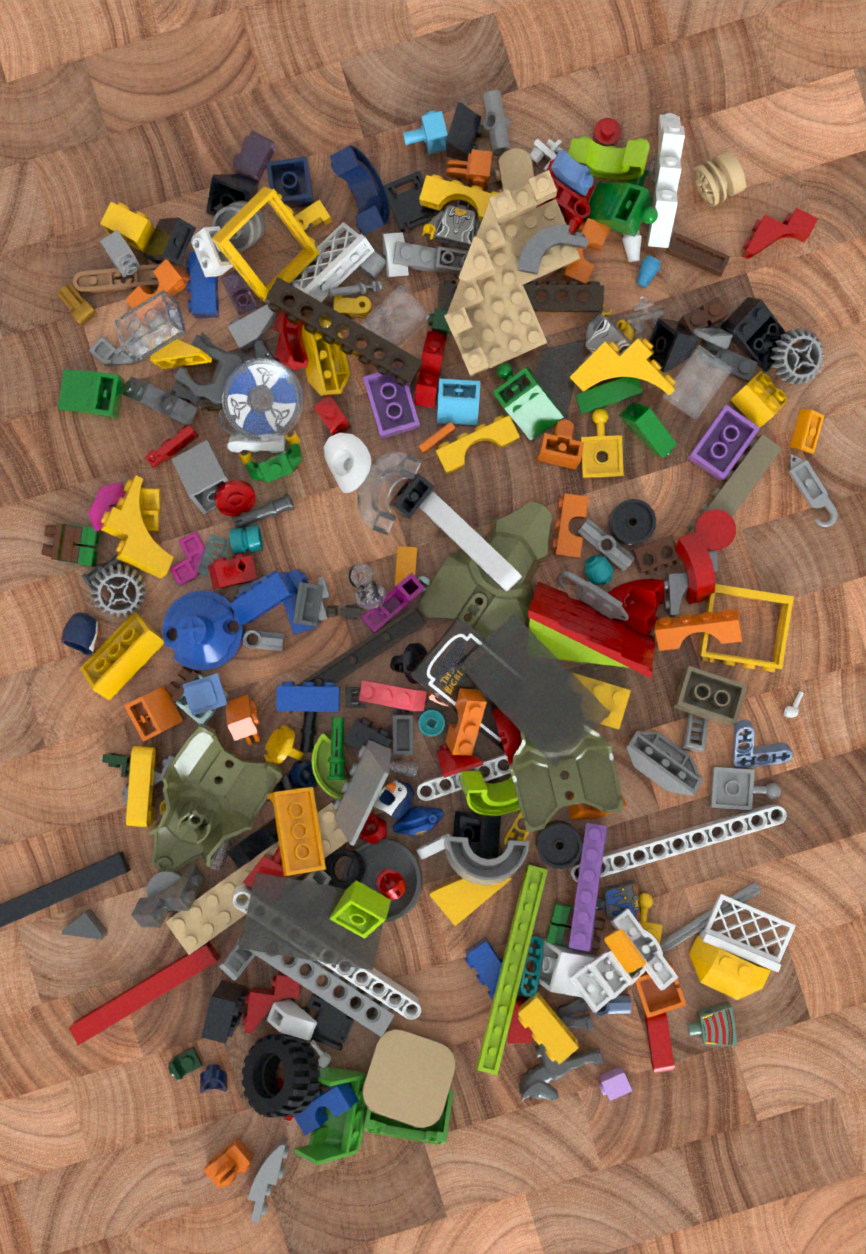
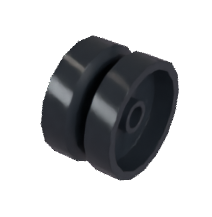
M638 499L623 501L612 510L608 518V529L611 536L622 545L632 546L644 542L651 537L656 527V516L649 504ZM631 519L633 522L635 521L636 524L633 526L630 525L629 520Z
M550 821L536 835V848L539 856L546 865L552 868L565 869L571 867L579 860L582 854L583 843L577 830L566 821ZM561 842L562 846L558 847L556 843Z

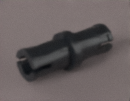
M304 711L303 728L300 730L302 738L299 751L313 752L314 734L317 732L315 730L317 712Z

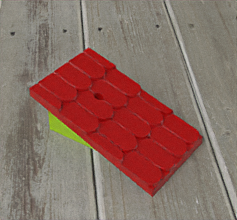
M538 582L528 610L530 623L527 656L628 667L652 678L656 641L653 636L638 633L627 626L622 620L616 618L611 620L590 605L569 597L568 593Z

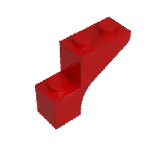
M797 207L792 213L788 212L783 223L764 215L761 220L757 219L752 227L754 234L752 238L748 237L742 247L745 250L742 257L750 259L782 238H793L804 243L810 236L818 218Z
M279 312L274 325V330L280 333L274 357L281 360L280 364L286 365L288 368L299 370L300 367L307 368L308 357L302 340V324L290 322L286 319V315Z
M427 331L421 357L423 365L416 384L414 405L434 408L448 334L439 331Z
M278 971L277 976H273L272 988L274 989L252 987L250 993H246L245 1005H248L247 1013L243 1014L242 1025L245 1026L244 1033H252L273 1003L284 998H299L302 985L281 971Z

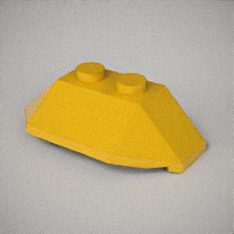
M323 320L320 323V326L323 328L331 325V322L328 320ZM302 326V340L308 357V366L305 368L308 383L321 396L341 394L350 377L346 354L340 350V346L334 343L333 345L326 343L322 340L321 335L317 333L313 335ZM339 332L338 336L340 338H343L341 333Z
M696 935L688 952L700 983L736 1000L762 989L771 972L769 968L704 942L699 935Z

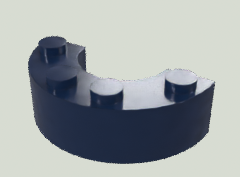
M352 145L329 156L332 170L338 177L343 178L348 183L350 191L355 195L358 213L355 215L356 225L359 231L363 233V236L386 225L390 218L387 194L378 173L363 152Z

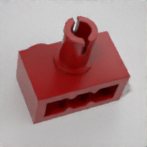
M242 553L232 556L233 559L226 560L225 557L214 559V563L208 566L213 590L257 580L252 555L245 557V554Z

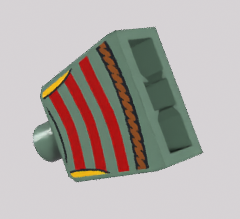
M729 1002L698 1010V1022L687 1023L689 1036L700 1034L704 1045L738 1046L733 1007Z

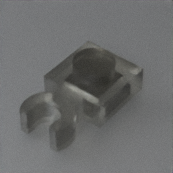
M362 604L328 605L327 617L341 616L346 617L347 620L358 619V617L362 616Z

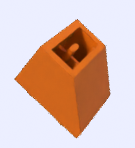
M162 686L124 705L143 742L184 721L175 703L171 700V695L165 690L166 686Z

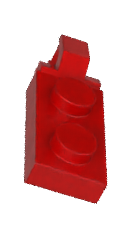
M190 425L184 426L178 430L177 435L172 439L165 440L158 450H151L145 456V459L155 468L165 459L169 460L195 440L199 434Z

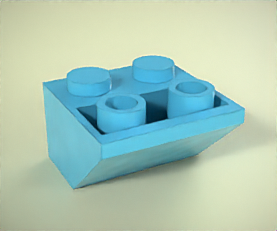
M439 379L437 423L448 424L452 422L455 425L477 426L480 381Z

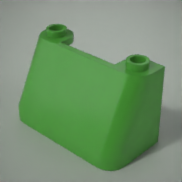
M449 1089L443 1112L439 1120L431 1126L417 1128L389 1117L375 1114L367 1108L364 1132L444 1145L447 1140L454 1090Z

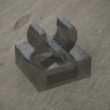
M346 687V708H366L367 702L359 701L361 687Z

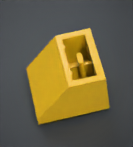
M760 371L730 400L753 424L760 428L789 399L781 389H778L773 384L767 374Z

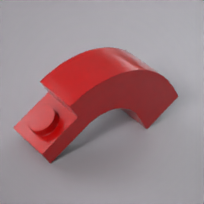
M694 532L679 537L676 546V552L683 561L688 574L689 586L685 599L689 605L706 600L708 595L715 593L716 586L714 567L709 552L699 534Z

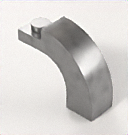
M554 225L542 229L532 236L523 248L517 271L538 275L541 259L547 250L557 245H566L586 250L589 238H585V234L573 232L572 235H569V225Z

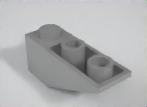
M268 305L250 310L248 312L249 315L244 318L238 317L234 319L231 325L228 326L242 352L253 347L256 340H262L276 319L277 313L271 311Z

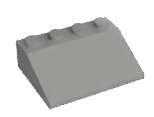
M368 740L366 746H361L357 756L360 759L357 764L353 763L349 772L352 776L349 781L345 780L341 789L343 795L341 799H336L333 810H335L334 819L349 844L353 846L389 774L392 749Z

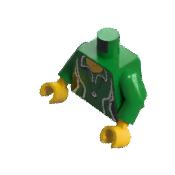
M293 431L294 435L291 437L288 434L285 435L290 448L284 450V452L276 453L257 462H253L254 459L251 451L247 450L248 454L245 456L239 453L242 464L245 465L250 477L254 481L262 480L265 483H269L293 473L298 468V465L302 462V455L299 446L301 440L296 431Z

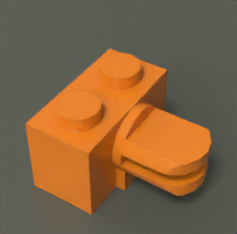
M472 149L471 154H468V161L448 160L446 176L466 179L465 181H468V187L470 188L471 186H477L482 188L483 191L484 189L488 190L492 151Z
M566 419L559 420L554 428L553 435L544 433L539 444L536 461L576 470L581 462L584 442L572 440L574 424Z
M247 694L227 701L228 704L225 705L227 726L234 741L245 737L250 746L254 744L253 735L256 743L261 742V736L257 728V724L260 721L256 713L258 712V707L255 700L251 701Z
M237 1137L207 1162L204 1172L218 1189L225 1185L229 1186L236 1179L235 1176L241 1172L243 1174L251 1167L253 1154Z

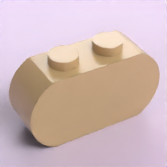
M519 148L507 150L498 161V169H495L496 182L500 181L501 189H498V193L507 189L512 192L527 185L529 179L534 177L530 154Z

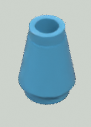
M648 255L645 260L642 259L636 284L647 288L661 269L659 267L661 262Z

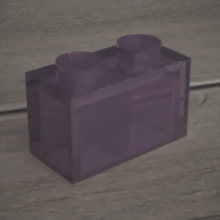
M251 131L250 135H247L243 140V148L240 154L237 153L233 159V168L236 174H242L260 181L267 167L266 162L270 161L276 147L274 141Z

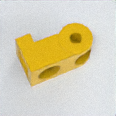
M320 199L294 216L295 220L302 223L306 230L304 232L306 235L321 222L325 226L332 223L331 217Z
M343 295L334 297L333 309L346 317H366L371 313V301L366 296H359L357 298H343Z

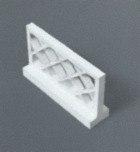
M343 222L317 247L320 254L313 260H317L316 265L310 266L309 264L300 273L302 278L293 280L290 284L322 302L329 295V289L338 287L375 250L365 236L359 235ZM344 231H347L346 237L339 238ZM344 243V248L337 249L338 244ZM332 246L331 251L324 252L327 247ZM330 257L329 262L322 263L324 258ZM315 271L313 277L307 278L309 272Z
M719 893L706 926L701 930L699 937L706 943L779 972L781 967L780 961L796 925ZM722 901L730 902L733 910L722 914L720 909ZM744 909L749 910L751 918L741 921L737 912ZM735 913L738 923L727 927L724 917ZM766 917L770 925L759 929L756 920ZM722 920L724 929L719 931L711 929L714 921ZM753 921L757 931L746 935L742 925ZM780 925L787 926L786 934L778 937L775 927ZM740 927L743 936L737 939L732 938L729 931ZM772 929L775 939L764 942L761 933ZM759 935L762 944L755 947L751 946L748 938ZM777 942L779 950L775 956L768 952L766 946Z

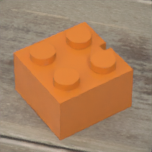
M667 960L668 964L675 972L673 964L670 960ZM647 971L634 982L647 1018L686 1005L678 978L664 990H660Z

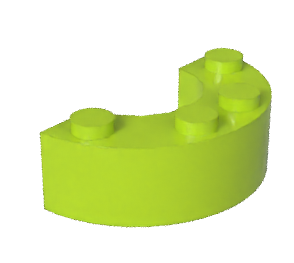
M581 136L580 138H572L568 154L579 164L588 166L594 177L628 181L643 175L650 145L648 140L637 138L636 140H628L627 146L624 148L606 147L595 143L589 137Z
M325 731L314 746L312 769L320 787L333 798L341 799L343 795L341 789L345 780H327L330 768L328 759L331 757V736Z
M461 771L460 784L467 803L474 812L486 816H499L520 809L512 776L503 782L492 784L484 781L481 771Z

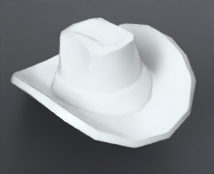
M337 433L328 438L324 445V457L341 491L343 493H351L365 481L370 472V453L364 443L353 434Z

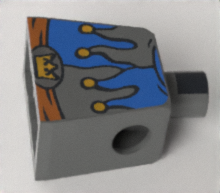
M635 880L603 887V897L597 898L596 910H605L606 918L613 920L625 909H629L638 923L640 922L638 884Z

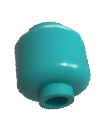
M593 555L585 561L584 573L594 585H606L612 580L614 568L605 556Z

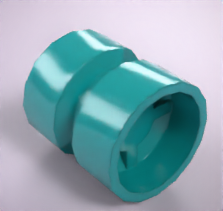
M258 524L247 526L245 531L242 528L229 530L230 543L234 555L245 553L247 549L251 552L263 551L262 535Z
M435 708L426 709L420 715L418 721L419 728L427 736H436L443 731L445 718Z

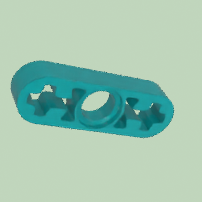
M536 936L531 937L530 943L537 945V948L533 949L529 945L518 993L523 997L535 995L538 989L544 944ZM532 954L536 955V957H528V955ZM529 960L534 963V970L531 973L526 969V963ZM525 976H533L532 979L525 978ZM524 984L530 986V990H526Z

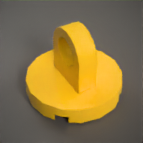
M282 725L280 730L276 729L272 732L265 746V750H267V755L264 754L266 762L278 765L288 755L299 761L302 759L304 753L293 746L295 732L292 728Z

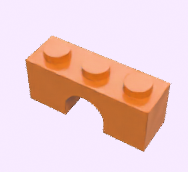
M590 218L587 219L585 224L582 223L578 232L585 234V238H589L586 249L591 248L601 251L610 227ZM576 248L580 259L562 268L561 272L565 273L562 280L578 281L579 285H587L595 265L584 259L583 252L585 249Z
M164 260L153 271L159 282L157 291L154 293L149 286H138L126 298V301L140 319H153L159 314L158 310L162 306L168 305L177 292H181L186 288V283L191 278L181 265L176 266Z
M565 493L563 498H559L557 510H561L560 518H556L554 530H558L557 538H553L551 550L555 551L554 555L580 558L583 537L572 535L568 529V524L573 518H586L589 497Z
M459 689L455 704L458 711V723L450 724L445 740L452 755L472 756L487 703L479 689Z

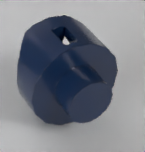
M297 761L294 763L289 772L293 785L296 788L316 787L318 782L313 773L312 761Z
M208 1065L207 1071L200 1074V1093L211 1089H218L224 1092L228 1090L227 1072L220 1070V1065Z

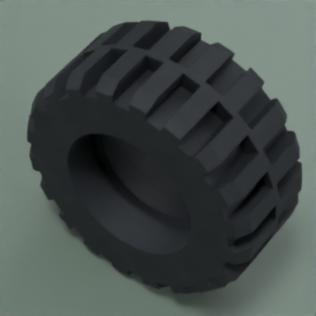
M269 1034L258 1039L254 1043L255 1045H252L249 1049V1055L244 1059L245 1066L242 1068L243 1080L241 1081L242 1086L245 1088L244 1095L246 1099H249V1105L254 1108L255 1112L268 1118L292 1117L293 1115L300 1114L310 1105L309 1101H313L316 1095L314 1092L319 1086L317 1080L320 1077V1070L317 1068V1065H319L318 1059L314 1057L316 1053L312 1047H309L310 1044L306 1040L287 1034ZM280 1061H282L285 1071L284 1083L281 1090L278 1087L276 1079L277 1068Z

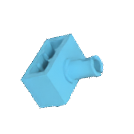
M442 111L427 112L422 116L421 128L403 132L406 146L424 141L428 155L446 150L448 134Z

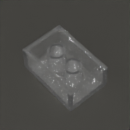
M401 284L359 324L400 348L429 321L430 315ZM377 351L382 358L385 357L382 351Z
M162 290L115 320L121 351L136 363H139L186 334L179 302L165 290Z
M698 345L674 378L677 389L670 395L664 392L661 398L691 419L697 420L733 368Z

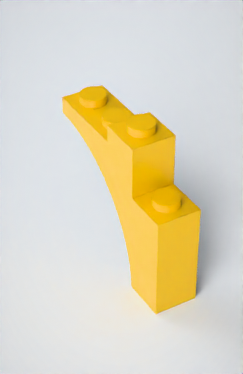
M638 338L622 355L619 353L620 347L615 342L605 341L570 376L583 392L600 381L614 377L643 379L658 386L668 395L677 389L675 386L676 381L669 374L665 376L660 371L662 367L656 360L653 359L651 361L649 359L654 353L652 350L654 346L646 338L643 340Z
M136 475L132 480H127L123 489L126 493L124 498L120 497L116 508L113 507L109 512L105 511L103 514L101 530L121 539L116 548L118 552L116 559L162 579L167 575L174 556L164 551L152 539L144 525L139 504L143 478Z

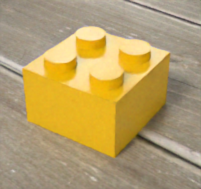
M110 202L100 225L109 235L118 230L128 245L145 253L155 231L152 226L153 223L148 220V216L138 211L135 214L129 211L130 208L119 202L117 205Z

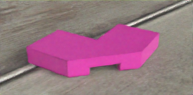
M121 482L99 488L97 496L88 511L95 532L101 530L103 526L101 519L105 511L109 512L110 506L117 505L120 497L124 498L125 493Z
M194 532L179 540L187 559L170 567L178 586L197 578L206 548L198 532Z

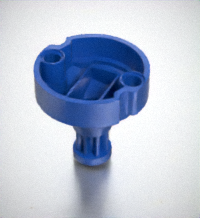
M194 591L181 596L170 606L164 618L162 631L165 646L171 647L174 650V659L177 662L195 670H210L227 664L237 655L243 644L245 625H241L230 606L232 601L229 598L216 592ZM232 621H236L239 624V629L236 632L230 630V623ZM172 629L177 630L178 637L175 640L170 637Z

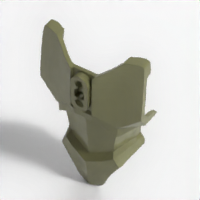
M530 501L522 508L503 518L492 519L491 530L483 539L522 576L507 592L463 549H460L457 553H451L424 594L417 607L418 611L428 618L456 619L471 629L479 641L500 657L528 620V610L534 596L531 580L540 563L545 562L551 557L548 553V539L553 515L548 508L541 503ZM476 598H482L483 603L478 604L476 602ZM471 613L472 620H466V614ZM479 645L480 649L483 650V652H487L482 654H484L492 661L497 660L488 651H486L482 646Z
M537 664L526 671L520 702L516 709L512 711L520 723L522 743L514 754L513 764L509 769L524 824L528 832L544 829L554 814L561 807L585 803L606 814L621 812L624 809L611 744L605 742L602 735L588 728L580 707L583 695L571 690L552 665ZM562 772L569 774L566 780L561 778ZM567 791L572 792L574 795L571 800L566 798Z
M199 724L178 751L164 774L163 793L166 810L161 821L155 824L148 832L150 835L154 834L151 862L160 871L171 870L177 872L189 863L203 858L205 865L210 867L212 855L224 840L252 829L260 809L267 800V795L271 794L279 783L283 773L282 769L270 762L249 761L238 758L235 754L226 751L214 729L204 724ZM227 760L233 761L232 764H229V766H226V764H227L226 761H227ZM217 776H220V777H222L223 779H222V780H217L216 777H217Z

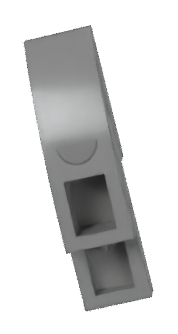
M397 241L394 248L393 264L409 266L414 270L460 274L468 251L440 246L432 248Z
M283 1137L269 1151L253 1180L247 1199L255 1201L251 1222L259 1223L260 1217L265 1216L268 1203H264L265 1197L270 1196L272 1185H276L278 1178L282 1179L285 1166L281 1164L283 1158L287 1159L290 1146L286 1145L288 1139L286 1137Z

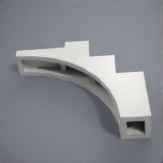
M672 113L659 115L658 158L652 207L658 212V219L653 224H649L647 240L648 246L669 247L678 204L677 188L681 173L680 158L685 132L684 126H681L680 116Z

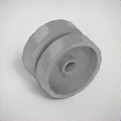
M236 201L219 210L213 218L212 227L220 226V229H222L248 202ZM258 210L229 239L238 252H243L262 238L265 223L261 212Z

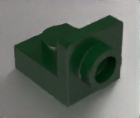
M109 752L103 754V763H108L109 767L120 768L122 765L121 777L129 776L131 755Z
M193 1046L172 1057L168 1069L171 1076L180 1081L183 1076L202 1067L203 1063Z

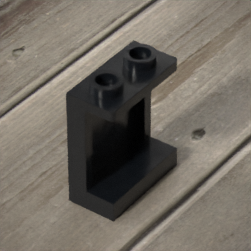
M179 217L159 219L144 257L156 264L167 260L176 266H180L196 227Z

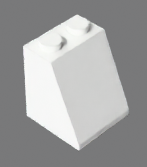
M542 939L544 949L538 983L550 992L582 997L569 977L596 958L597 955L588 951L572 949L565 945L547 943L546 939Z

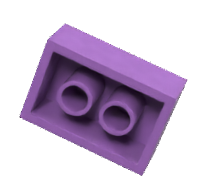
M402 365L394 367L395 370H400L403 368ZM378 372L363 377L381 439L420 428L409 386L405 385L403 387L394 381L395 378L390 375L383 376Z
M726 404L721 408L696 443L687 459L716 480L721 481L725 479L760 428Z

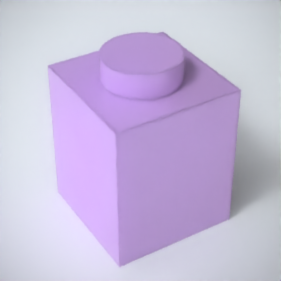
M622 1066L599 1075L601 1083L598 1084L603 1096L607 1094L610 1101L632 1092Z

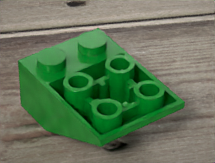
M64 369L58 410L118 419L124 379L116 374Z

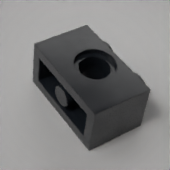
M412 473L388 505L403 518L410 519L433 490L434 486L422 475Z

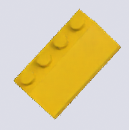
M135 611V614H131L79 669L92 690L110 701L133 678L134 674L147 663L152 655L164 644V639L154 627Z

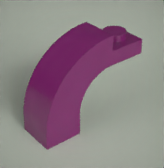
M411 572L389 594L365 613L361 620L374 634L415 599L425 587Z

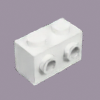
M220 226L204 227L191 239L205 277L221 276L233 267L211 239L221 230Z

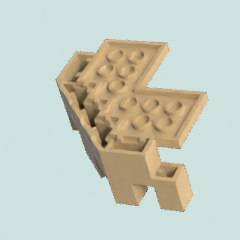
M549 170L529 179L528 184L512 192L507 189L490 197L477 236L473 238L459 275L460 281L448 313L445 315L470 376L488 368H493L547 343L523 285L580 259L575 247L557 245L547 250L543 255L538 275L517 271L522 250L532 236L550 226L566 225L556 199L537 207V205L557 195V189Z

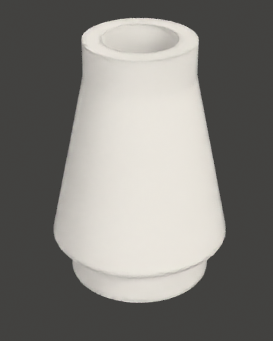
M639 230L635 237L623 234L622 242L628 262L640 260L642 235H640Z

